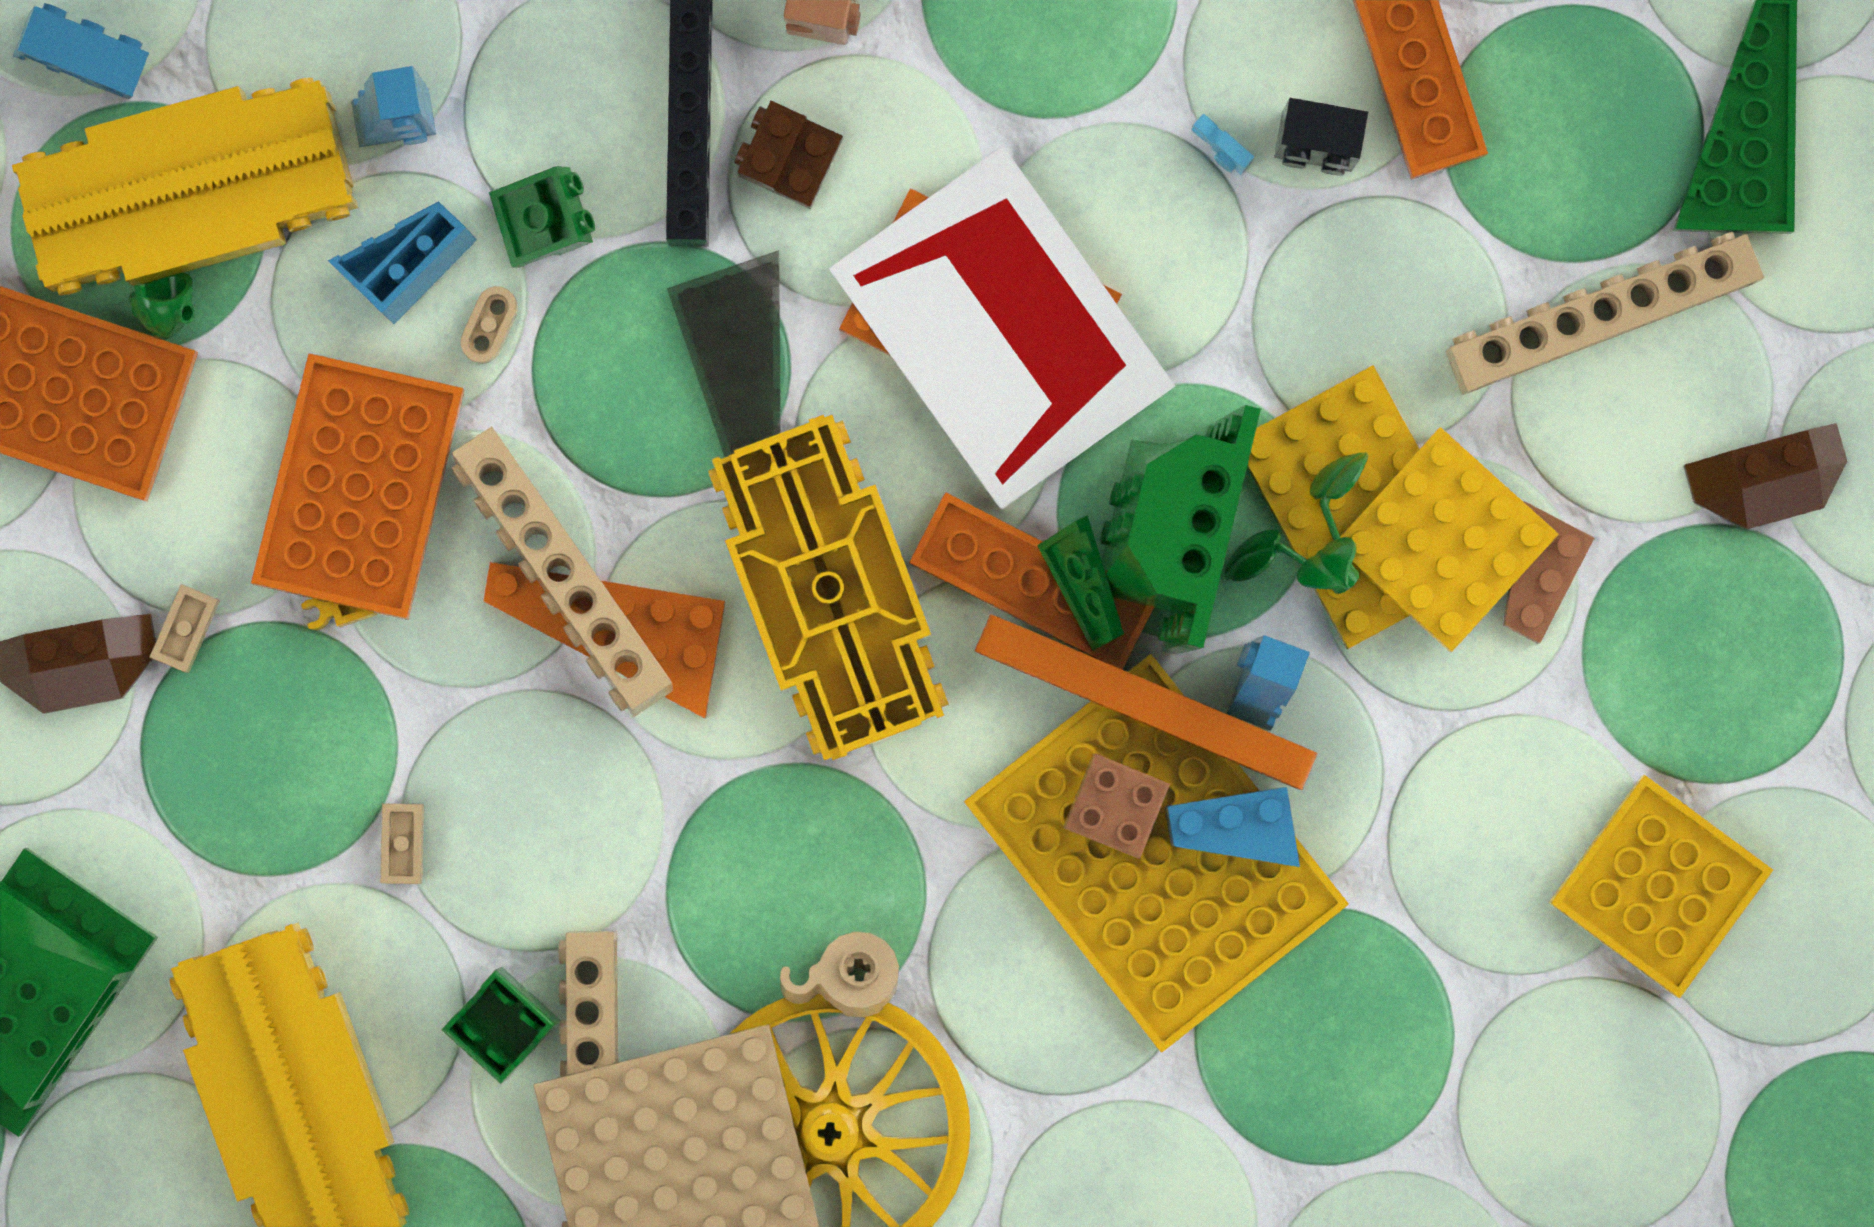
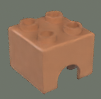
M786 0L783 16L784 21L787 23L786 31L790 35L846 45L849 35L857 36L861 12H859L860 4H856V0Z
M1094 753L1063 828L1140 859L1170 784Z

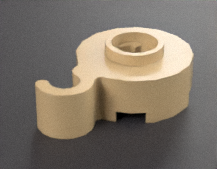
M852 932L839 936L827 946L820 961L809 969V979L804 985L793 984L790 981V968L783 967L780 974V988L783 996L792 1003L803 1004L809 1002L816 994H821L833 1007L843 1011L844 1015L864 1018L879 1013L883 1010V1006L890 1002L893 995H895L898 985L899 964L894 950L885 940L871 933ZM856 968H862L863 971L866 970L868 972L864 975L863 981H855V975L849 976L848 974Z

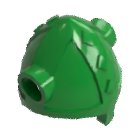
M182 272L144 284L134 285L135 291L129 296L132 313L136 318H139L144 327L153 336L169 339L184 324H189L194 319L195 310L192 305L193 280L189 274Z

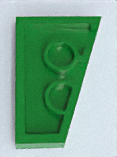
M1088 515L1037 546L1092 651L1120 637L1124 632Z

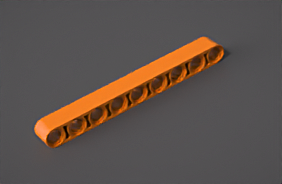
M991 614L974 650L983 656L1299 790H1303L1318 753Z

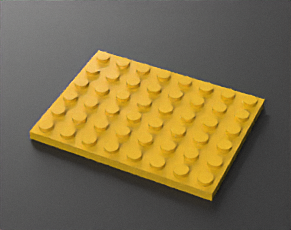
M1152 654L1128 671L1131 674L1183 695ZM1091 701L963 801L1161 1053L1349 905L1296 836L1300 867L1171 846L1165 806L1256 792L1259 789L1239 764ZM1094 753L1170 784L1140 859L1063 828Z

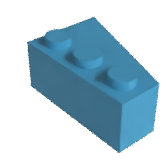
M44 3L42 8L34 6L28 15L13 57L25 60L26 57L46 65L48 70L56 73L63 72L80 79L83 83L126 99H130L133 96L149 52L141 50L143 43L120 34L118 40L103 34L105 27L86 19H82L80 24L65 18L66 11L47 3Z
M413 66L373 72L364 83L365 90H359L357 93L358 98L351 101L359 148L403 140L405 145H415L426 142L427 136L436 135L429 88Z
M1287 787L1165 806L1171 846L1300 867Z

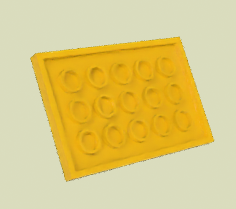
M1374 365L1257 427L1247 468L1292 550L1309 559L1329 542L1333 541L1320 506V499H1314L1310 495V487L1316 475L1325 466L1341 457L1361 452H1367L1369 455L1359 479L1351 490L1343 497L1331 499L1329 502L1332 517L1341 536L1419 450V447ZM1358 569L1357 571L1360 574L1358 581L1353 587L1343 593L1336 594L1332 589L1314 588L1346 649L1359 644L1409 616Z

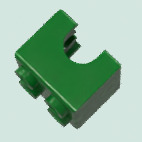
M503 967L495 969L476 994L441 1030L494 1079L502 1084L560 1022V1019Z

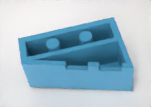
M439 201L394 225L395 228L377 238L371 237L361 242L362 246L343 256L337 255L328 260L393 324L477 240Z
M1265 635L1254 639L1251 643L1244 644L1237 666L1243 668L1227 714L1272 730L1275 719L1279 718L1283 709L1280 706L1286 707L1297 689L1310 652Z

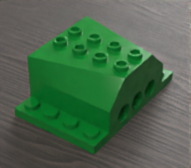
M1248 405L1240 407L1217 420L1215 426L1210 425L1206 437L1196 434L1184 440L1161 444L1131 440L1122 478L1119 483H1114L1110 495L1109 505L1115 506L1113 516L1110 521H1105L1101 532L1100 543L1105 545L1102 564L1113 598L1145 606L1148 605L1170 612L1169 618L1163 617L1159 627L1158 640L1163 641L1161 651L1180 654L1204 648L1260 416V408Z
M29 848L22 850L5 877L0 881V1125L18 1137L22 1136L158 938Z

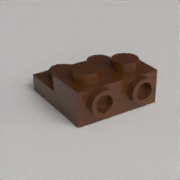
M770 100L767 109L760 106L754 116L751 128L757 131L751 144L743 142L736 155L734 163L740 166L738 175L751 183L811 209L842 143L843 135L808 120L807 116Z

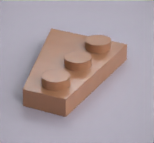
M1523 501L1559 535L1508 590L1503 626L1539 644L1595 538Z

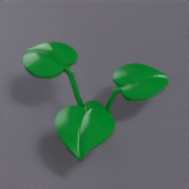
M1367 452L1347 455L1331 462L1316 475L1311 484L1310 495L1314 499H1320V506L1333 541L1318 551L1316 555L1306 559L1285 544L1279 543L1281 534L1278 530L1270 529L1258 532L1244 541L1235 551L1226 568L1225 579L1227 581L1229 579L1233 581L1252 579L1270 566L1276 553H1284L1301 564L1297 573V580L1302 586L1315 589H1332L1336 594L1343 593L1353 587L1360 576L1357 569L1352 565L1356 553V543L1349 537L1340 538L1329 508V502L1331 499L1343 497L1355 485L1368 460L1369 455Z

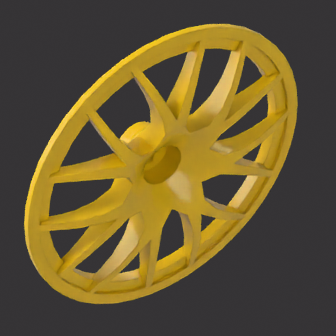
M816 994L809 1002L803 1004H795L786 998H782L764 1006L747 1017L730 1032L731 1034L769 1024L809 1187L815 1178L826 1172L839 1182L842 1201V1227H850L853 1191L889 1227H932L937 1222L956 1194L964 1174L969 1154L970 1114L965 1089L953 1061L938 1039L920 1021L903 1009L888 1002L879 1013L864 1017L865 1020L852 1038L838 1066L818 1013H843V1011L833 1007L821 994ZM811 1015L819 1039L825 1071V1079L817 1091L801 1086L780 1049L772 1029L773 1027L790 1019ZM872 1021L892 1029L908 1041L884 1077L869 1092L851 1093L846 1079L858 1046ZM913 1047L930 1066L940 1086L885 1094ZM943 1095L948 1115L949 1133L948 1135L928 1137L885 1136L872 1123L879 1111L895 1104ZM827 1122L835 1123V1130L841 1131V1137L834 1138L833 1144H826L825 1137L818 1135V1130L825 1129ZM947 1144L944 1164L933 1189L893 1150ZM877 1157L903 1173L928 1195L919 1209L902 1225H899L882 1207L859 1175L861 1159Z

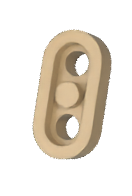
M500 286L487 288L480 294L460 341L463 353L471 361L480 364L489 363L499 355L518 312L517 300L509 290ZM497 301L505 303V310L500 315L493 314L491 310L492 305ZM480 337H486L489 340V346L484 351H479L475 347V343Z

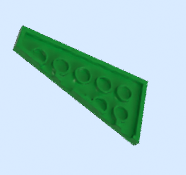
M1797 0L1753 1L1673 231L1792 234L1794 232Z

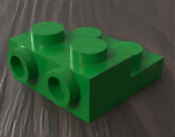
M554 166L489 192L512 268H520L551 255H562L593 243L591 232L595 231V222L591 213L586 209L583 210L579 195L583 194L584 191L583 183L576 172H571L570 167Z

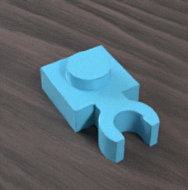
M1202 114L1194 123L1191 130L1212 147V150L1216 153L1214 156L1215 161L1226 171L1231 173L1235 169L1241 175L1252 163L1254 156L1226 131H1221L1205 114Z

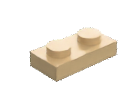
M181 584L150 658L189 673L220 600Z
M382 803L380 883L422 884L424 804Z

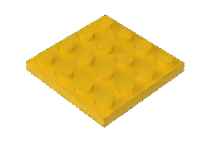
M1439 427L1344 531L1340 538L1349 537L1356 543V553L1352 564L1449 652H1453L1559 534L1446 431Z
M1641 775L1548 903L1676 998H1681L1771 875L1773 869L1649 777Z

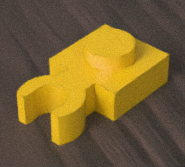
M308 599L301 604L303 610L318 608L320 611L318 620L307 624L311 630L323 629L332 618L335 619L337 627L341 628L377 615L374 612L325 601L322 602L317 599Z

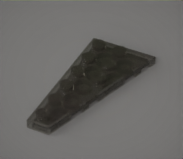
M779 250L667 288L724 457L734 454V450L781 433Z

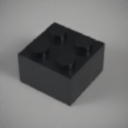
M1289 97L1282 111L1274 158L1283 159L1282 164L1292 168L1303 169L1306 167V164L1322 166L1321 172L1330 175L1343 176L1345 171L1352 172L1361 157L1368 111Z

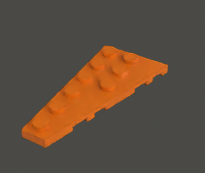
M490 562L484 602L590 657L582 644L575 647L563 629L568 623L561 613L558 612L553 615L540 596L545 591L537 580L530 583L520 567ZM549 572L548 575L551 580L556 582L564 581L569 576ZM601 581L672 681L673 691L666 695L665 698L706 719L725 601ZM578 598L572 603L571 610L578 614H584L592 608L593 603L587 598ZM601 630L595 634L593 641L599 646H607L614 641L615 634L609 630ZM623 662L616 669V672L627 678L633 677L638 671V667L632 662Z

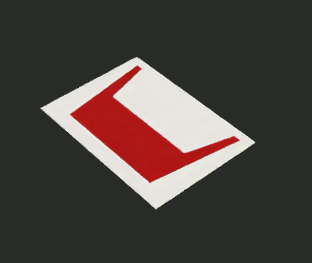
M1003 145L829 268L1001 510L1175 387V384Z

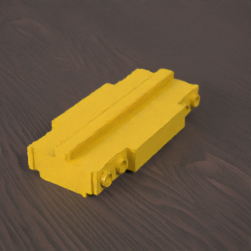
M311 77L295 80L290 83V89L275 92L274 88L258 90L252 93V99L248 100L246 93L239 86L84 128L88 144L85 145L83 141H74L60 146L61 152L46 156L45 152H34L24 155L22 157L23 162L13 164L12 169L17 174L20 183L18 191L24 209L22 216L26 231L31 236L38 261L36 269L39 280L43 282L45 288L52 292L58 291L60 296L77 293L82 290V284L96 281L97 285L116 282L120 280L119 274L124 273L126 282L131 285L144 284L178 273L188 272L285 245L284 228H288L289 232H296L310 228L312 226L311 221L326 217L327 221H337L349 217V210L359 207L357 200L352 196L351 188L354 185L334 115L336 108L331 94L320 80L314 81Z
M823 414L808 419L809 423L734 450V454L728 457L712 459L715 468L708 470L716 493L724 491L728 506L723 507L722 510L729 529L737 528L740 534L725 540L780 690L782 691L796 685L799 693L793 694L792 698L799 716H808L812 730L806 732L813 754L821 753L824 760L830 758L835 760L847 756L849 751L922 725L921 721L933 716L937 718L942 717L944 713L941 707L947 706L949 703L941 682L933 685L928 670L935 666L927 645L919 647L916 641L931 635L877 487L874 484L860 490L858 483L864 481L865 478L857 458L849 460L844 445L851 443L844 422L842 420L835 423L833 415L824 417Z
M299 922L285 926V930L280 932L278 930L268 932L206 956L192 957L178 962V966L171 968L174 976L169 978L171 990L177 1000H183L187 1014L183 1016L185 1029L189 1037H195L198 1043L195 1046L184 1049L183 1052L236 1200L239 1202L253 1197L255 1203L251 1204V1212L258 1227H403L407 1223L405 1216L409 1215V1208L403 1193L396 1194L391 1178L396 1177L391 1158L388 1154L383 1156L381 1152L382 1148L390 1146L395 1141L342 994L338 992L325 997L323 989L328 988L327 980L320 966L315 967L310 952L314 950V945L307 928L301 929Z

